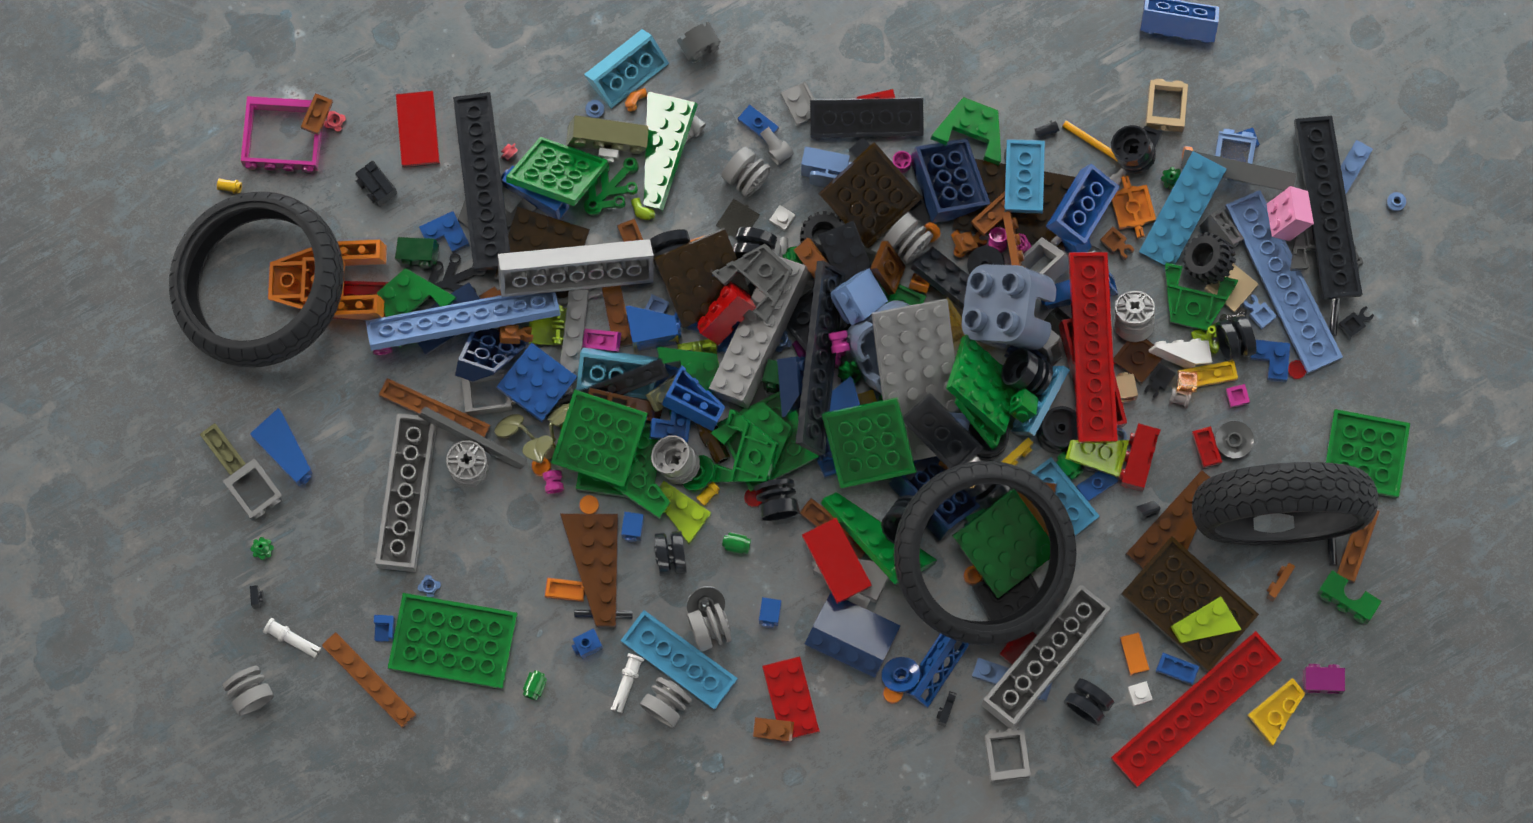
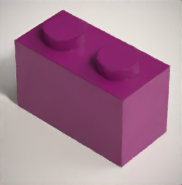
M1308 664V667L1306 666L1303 670V691L1305 693L1343 694L1345 692V668H1340V665L1330 664L1328 667H1320V664Z

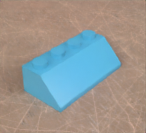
M641 29L584 75L592 88L612 109L631 92L635 91L668 65L669 62L653 36Z
M583 347L580 352L576 390H582L657 360L658 357ZM655 382L623 395L648 399L646 395L654 390Z

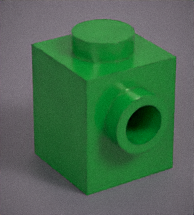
M1022 389L1011 396L1009 414L1021 423L1028 421L1036 416L1038 397L1027 389Z

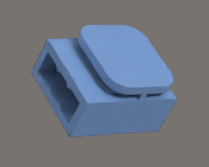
M805 146L801 163V176L809 177L810 184L825 188L852 163L849 162L850 155Z
M870 268L855 274L831 292V299L841 317L847 324L851 325L865 320L872 312H875L888 302Z

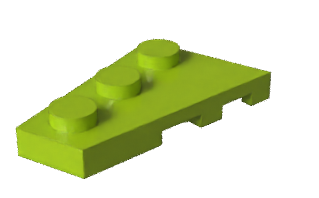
M1071 440L1065 459L1114 477H1119L1129 440L1106 443H1078V440Z
M663 481L659 488L671 503L664 513L673 522L677 530L682 531V536L690 545L710 517L711 512L666 481Z
M1222 597L1217 598L1171 626L1180 643L1241 630Z

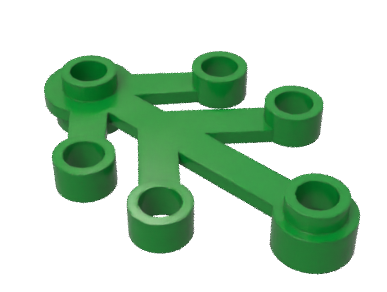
M626 158L623 162V168L610 182L608 173L610 166L608 163L607 168L601 173L602 191L597 196L596 194L597 179L589 188V199L584 203V209L589 215H598L602 209L616 207L621 209L626 205L623 196H616L614 200L604 201L608 196L634 195L638 192L635 182H629L626 186L617 187L627 174H634L638 171L639 164L635 158ZM629 162H633L632 166H627ZM631 186L635 187L634 190H629ZM618 200L623 201L621 204H617ZM596 203L595 207H590L591 204Z

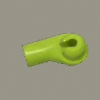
M640 198L631 200L636 217L643 220H650L655 217L653 209L642 207Z

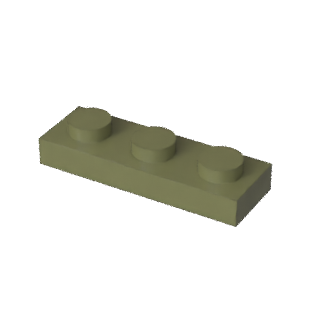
M216 423L200 433V436L230 475L246 464Z

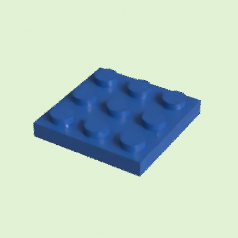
M531 343L499 382L496 389L543 422L576 381L577 376Z

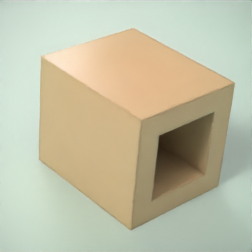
M1128 372L1117 374L1116 380L1122 403L1137 400L1138 393L1134 374H1128Z

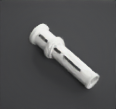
M271 618L264 628V634L269 633L278 638L277 641H285L314 659L317 658V653L321 651V647L291 632L288 626L284 627L278 624L274 618Z
M630 653L627 655L626 667L622 669L623 678L611 710L615 712L617 710L621 714L623 713L633 681L639 676V667L645 660Z

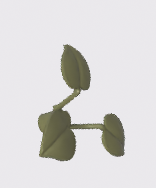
M570 404L556 406L547 416V420L550 422V436L545 435L535 438L521 425L524 417L520 414H512L503 418L496 425L494 432L500 438H507L515 434L518 428L522 429L532 439L524 445L522 449L523 454L532 461L542 463L544 457L546 459L553 457L556 448L553 426L563 425Z

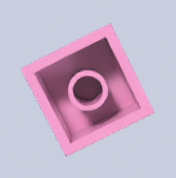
M1290 186L1266 204L1271 234L1274 238L1291 241L1314 224L1309 194L1306 190Z

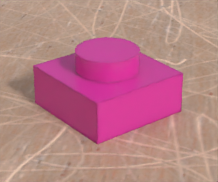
M1245 384L1226 388L1230 408L1250 403Z

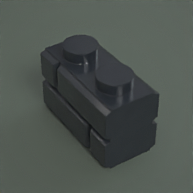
M374 161L369 162L355 173L357 178L355 180L356 184L361 190L366 189L368 192L366 196L372 204L376 202L378 206H382L397 194L396 188Z

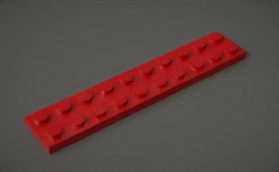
M1108 252L1069 253L1068 257L1078 443L1117 442Z
M1255 631L1111 757V760L1137 788L1278 665L1282 659Z

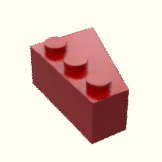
M732 282L721 290L719 298L710 305L708 313L700 318L697 326L700 334L719 345L734 330L732 326L737 321L742 322L745 319L743 315L748 310L753 311L756 308L749 293Z
M1138 423L1135 433L1131 432L1128 444L1132 445L1130 451H1126L1124 462L1127 463L1125 469H1121L1118 480H1122L1120 486L1143 492L1161 429Z

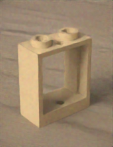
M1159 78L1151 80L1148 90L1145 126L1156 130L1183 132L1188 84L1179 80L1173 82H1166L1164 79ZM1155 89L1182 92L1180 119L1152 116Z

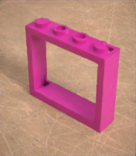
M247 96L241 151L243 167L251 170L259 167L269 171H274L276 168L287 172L302 170L305 173L318 171L322 129L319 135H314L312 161L250 158L254 110L307 113L312 100Z

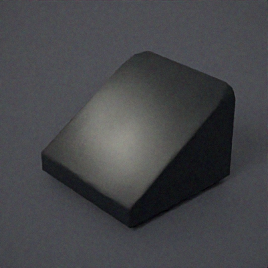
M1150 501L1136 507L1141 520L1159 514L1161 509L1155 501Z

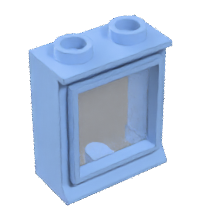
M1223 129V131H1219L1215 156L1252 164L1257 137L1253 136L1254 133L1251 132L1236 134L1235 130Z

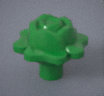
M1170 167V169L1163 171L1164 176L1161 177V181L1164 182L1165 188L1170 187L1171 190L1173 189L1181 174L1180 169L1175 170L1174 167Z
M260 537L259 540H253V545L250 548L254 552L253 557H258L261 560L271 557V552L274 549V546L271 545L272 541L264 537Z

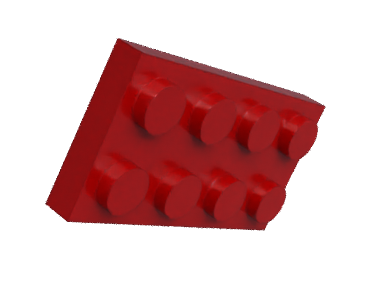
M800 656L763 665L762 668L776 720L794 722L792 739L819 733L820 730Z

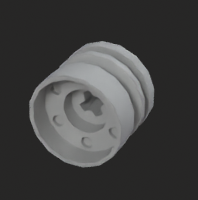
M748 147L740 149L731 158L721 174V177L730 185L738 182L736 190L742 191V195L745 197H749L758 190L771 171V166L769 164L764 165L763 159H759L754 163L756 154Z
M910 213L900 218L883 239V241L888 240L894 250L901 247L898 256L900 258L904 256L903 261L906 264L919 257L933 237L930 231L925 233V226L915 230L919 221Z
M1129 291L1120 295L1116 300L1114 326L1116 333L1126 341H1143L1154 331L1155 304L1148 294L1141 291Z
M676 435L666 436L660 439L652 450L651 460L653 466L669 482L684 484L696 476L700 467L699 456L683 438Z
M470 440L460 441L449 449L446 456V464L452 479L457 484L464 487H473L480 484L486 478L489 472V462L484 449L478 443ZM466 458L469 459L468 465H465Z
M719 603L714 604L715 614H712L710 607H706V617H703L700 610L687 614L700 652L713 648V638L716 639L719 645H722V635H724L727 643L732 641L731 628L727 616Z
M258 666L249 667L237 672L222 685L224 690L228 691L227 696L229 698L237 697L233 700L232 705L239 716L257 710L274 697L268 684L259 685L265 678L263 674H260L261 670Z
M658 677L656 683L660 687L656 685L651 687L657 694L656 697L646 694L640 706L654 718L673 728L680 719V715L675 709L685 711L686 706L683 703L690 704L692 699L677 684Z

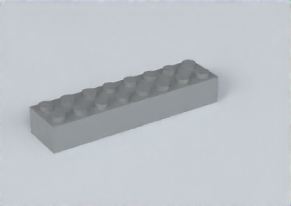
M650 239L498 254L501 297L653 282V252Z
M782 257L780 258L793 271L768 322L765 323L751 310H748L743 315L745 319L739 323L709 387L715 397L747 409L763 378L768 359H772L811 275L805 265ZM756 288L751 297L755 307L766 296Z
M397 413L375 562L377 568L407 572H416L437 426L416 415Z
M1080 584L983 699L981 706L1012 730L1107 617L1111 608Z

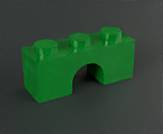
M1332 570L1317 592L1320 594V598L1328 603L1336 604L1337 609L1352 614L1353 618L1359 623L1368 624L1382 601L1367 591L1357 600L1349 599L1344 592L1345 585L1349 580Z

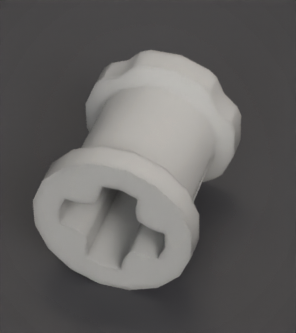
M1173 387L1169 404L1177 403L1188 408L1192 392L1189 391L1187 393Z

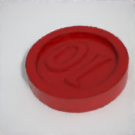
M1300 360L1290 362L1288 375L1293 379L1303 378L1306 370Z
M748 489L745 492L744 500L748 506L758 507L762 502L757 501L756 496L758 494L755 493V490L750 492Z

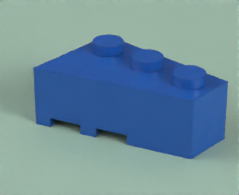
M683 366L679 369L662 402V405L711 431L714 430L725 409V406L708 390L706 391L696 378H692Z

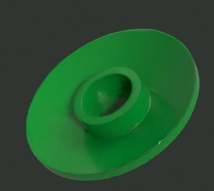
M698 455L700 459L699 470L691 481L682 484L686 489L697 491L704 488L711 481L715 467L713 461L708 456Z

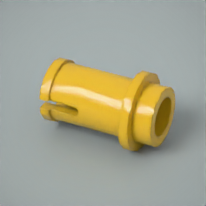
M219 178L217 190L233 192L234 195L240 194L242 182Z
M714 482L708 483V486L696 497L704 506L715 494H719L720 488Z

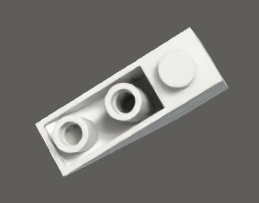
M1199 338L1192 339L1190 342H1184V340H1176L1172 343L1159 341L1149 349V353L1186 369L1212 363L1209 341H1201Z

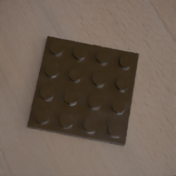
M875 142L818 193L842 222L847 224L854 221L865 248H869L923 198Z
M517 207L508 234L510 253L585 246L590 229ZM497 269L494 278L499 280V271ZM569 290L555 292L556 297L559 299L569 296Z
M725 228L654 258L683 328L699 322L700 318L708 313L710 305L719 298L721 290L725 287L713 276L712 272L727 266L726 264L731 261L737 260ZM739 272L730 282L748 292L750 297H752L745 277Z

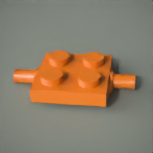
M1123 176L1121 179L1124 188L1117 191L1111 200L1118 229L1135 228L1137 238H1143L1145 235L1142 226L1156 221L1147 185L1131 186L1129 176Z

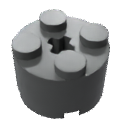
M706 22V26L702 23L684 34L686 37L683 40L681 37L677 40L687 59L694 64L703 59L702 55L708 52L713 54L718 51V46L721 42L709 22Z

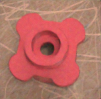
M330 111L324 125L326 128H333L336 132L342 130L341 126L346 121V117L343 114L340 115L335 111Z
M508 143L501 150L503 155L500 158L504 157L508 161L518 151L515 147L516 144L514 143L511 146Z

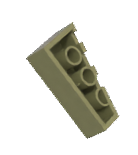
M575 115L567 127L566 146L595 150L606 148L640 154L647 148L649 126Z

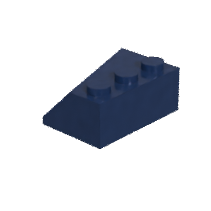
M494 328L471 332L458 358L455 376L473 382L494 375L526 347L529 342L520 340V344L500 343L499 330Z
M806 357L777 359L782 417L800 408Z

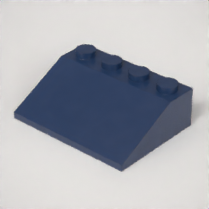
M968 138L948 141L946 145L934 143L914 148L911 154V163L932 223L949 221L990 205Z
M937 456L914 460L916 473L893 477L889 485L900 497L904 495L914 496L930 479L949 468ZM962 489L947 498L934 511L930 524L927 527L939 541L961 525L967 516L981 508L975 501L976 496L971 497Z
M830 592L805 641V645L876 678L901 625L848 600L837 604Z

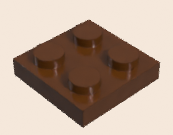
M887 240L881 242L870 270L887 294L892 295L895 294L906 266Z
M1145 339L1138 342L1127 341L1114 356L1113 363L1125 372H1128V374H1134L1135 380L1142 385L1163 358L1149 353V349L1154 344Z

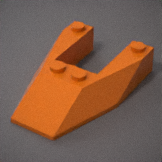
M380 239L337 241L342 254L344 273L345 266L386 264L387 245ZM312 247L270 262L269 300L302 309L311 292L314 281L315 261ZM343 283L341 299L334 317L360 320L384 317V300L379 295L343 296Z

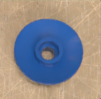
M896 657L884 665L881 676L884 685L894 692H906L918 684L921 673L918 664L908 657Z

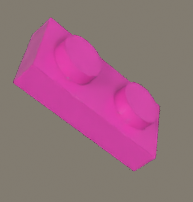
M584 329L582 348L619 352L621 333Z

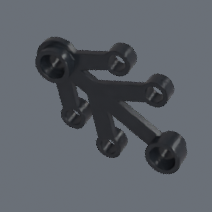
M453 253L449 258L450 263L443 280L436 283L438 274L444 270L443 263L437 261V265H441V269L436 270L435 266H432V272L428 281L441 289L448 288L456 291L464 286L457 282L475 274L479 276L484 275L488 270L474 272L472 265L471 268L453 275L456 267L461 263L460 255ZM458 257L459 260L457 262H453L452 258Z

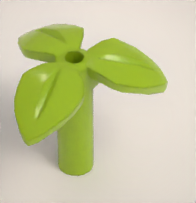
M1216 323L1208 327L1207 333L1203 330L1192 331L1191 336L1193 339L1199 338L1201 341H1209L1211 353H1218L1219 343L1213 340V338H1217Z

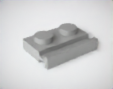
M804 81L800 85L781 92V96L797 127L809 122L810 100L815 99L806 82Z

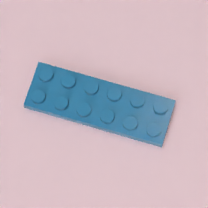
M1193 151L1139 252L1164 266L1165 263L1176 265L1227 168Z
M643 610L621 639V643L714 711L738 680L737 677L700 652V650L645 610Z

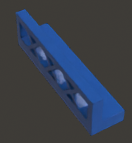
M940 633L919 665L921 676L918 684L913 689L904 693L916 698L925 707H929L969 646V643L961 642L962 644L959 649L954 651V645L957 641ZM950 656V663L944 667L945 658ZM939 673L938 681L933 683L934 675ZM929 688V695L924 700L921 695L925 689Z

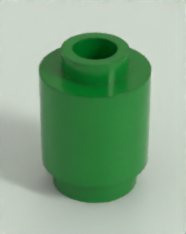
M1064 451L1057 457L1058 461L1056 463L1068 478L1070 477L1071 480H1074L1084 470L1081 464L1065 459L1067 452Z
M731 532L728 533V536L724 535L722 546L725 547V551L741 555L749 553L750 538Z
M536 670L533 673L529 672L522 689L524 697L537 701L538 697H541L547 682L544 673Z

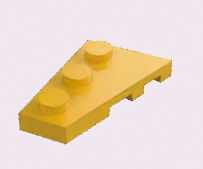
M1291 678L1247 715L1271 746L1275 744L1277 737L1283 731L1288 719L1304 697L1305 692Z

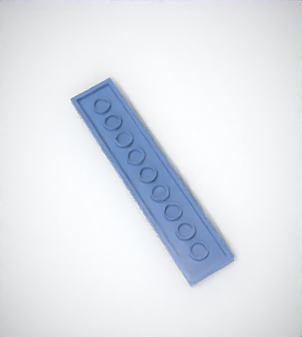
M1259 190L1226 204L1225 208L1234 226L1244 237L1242 242L1307 374L1341 360L1343 356L1301 271H1290L1292 253L1286 241L1272 237L1267 203Z
M555 292L508 297L495 296L367 320L366 327L372 351L559 316L560 309Z

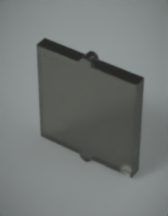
M733 199L716 224V227L720 229L725 228L727 235L735 238L739 227H753L760 214L750 209L748 205Z

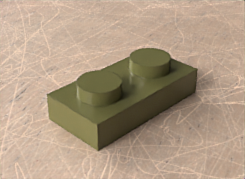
M676 375L671 376L646 395L654 412L660 411L665 407L662 405V402Z

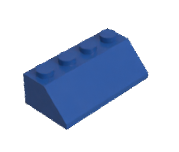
M1145 0L1140 30L1148 34H1163L1166 37L1177 36L1185 40L1196 39L1203 43L1215 42L1219 23V7L1181 0Z
M1087 165L1077 174L1046 227L1059 238L1083 245L1086 244L1120 186L1094 165Z

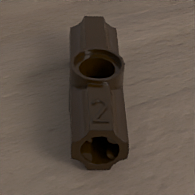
M695 422L699 430V436L704 446L708 448L715 464H722L731 457L726 446L711 434L712 431Z

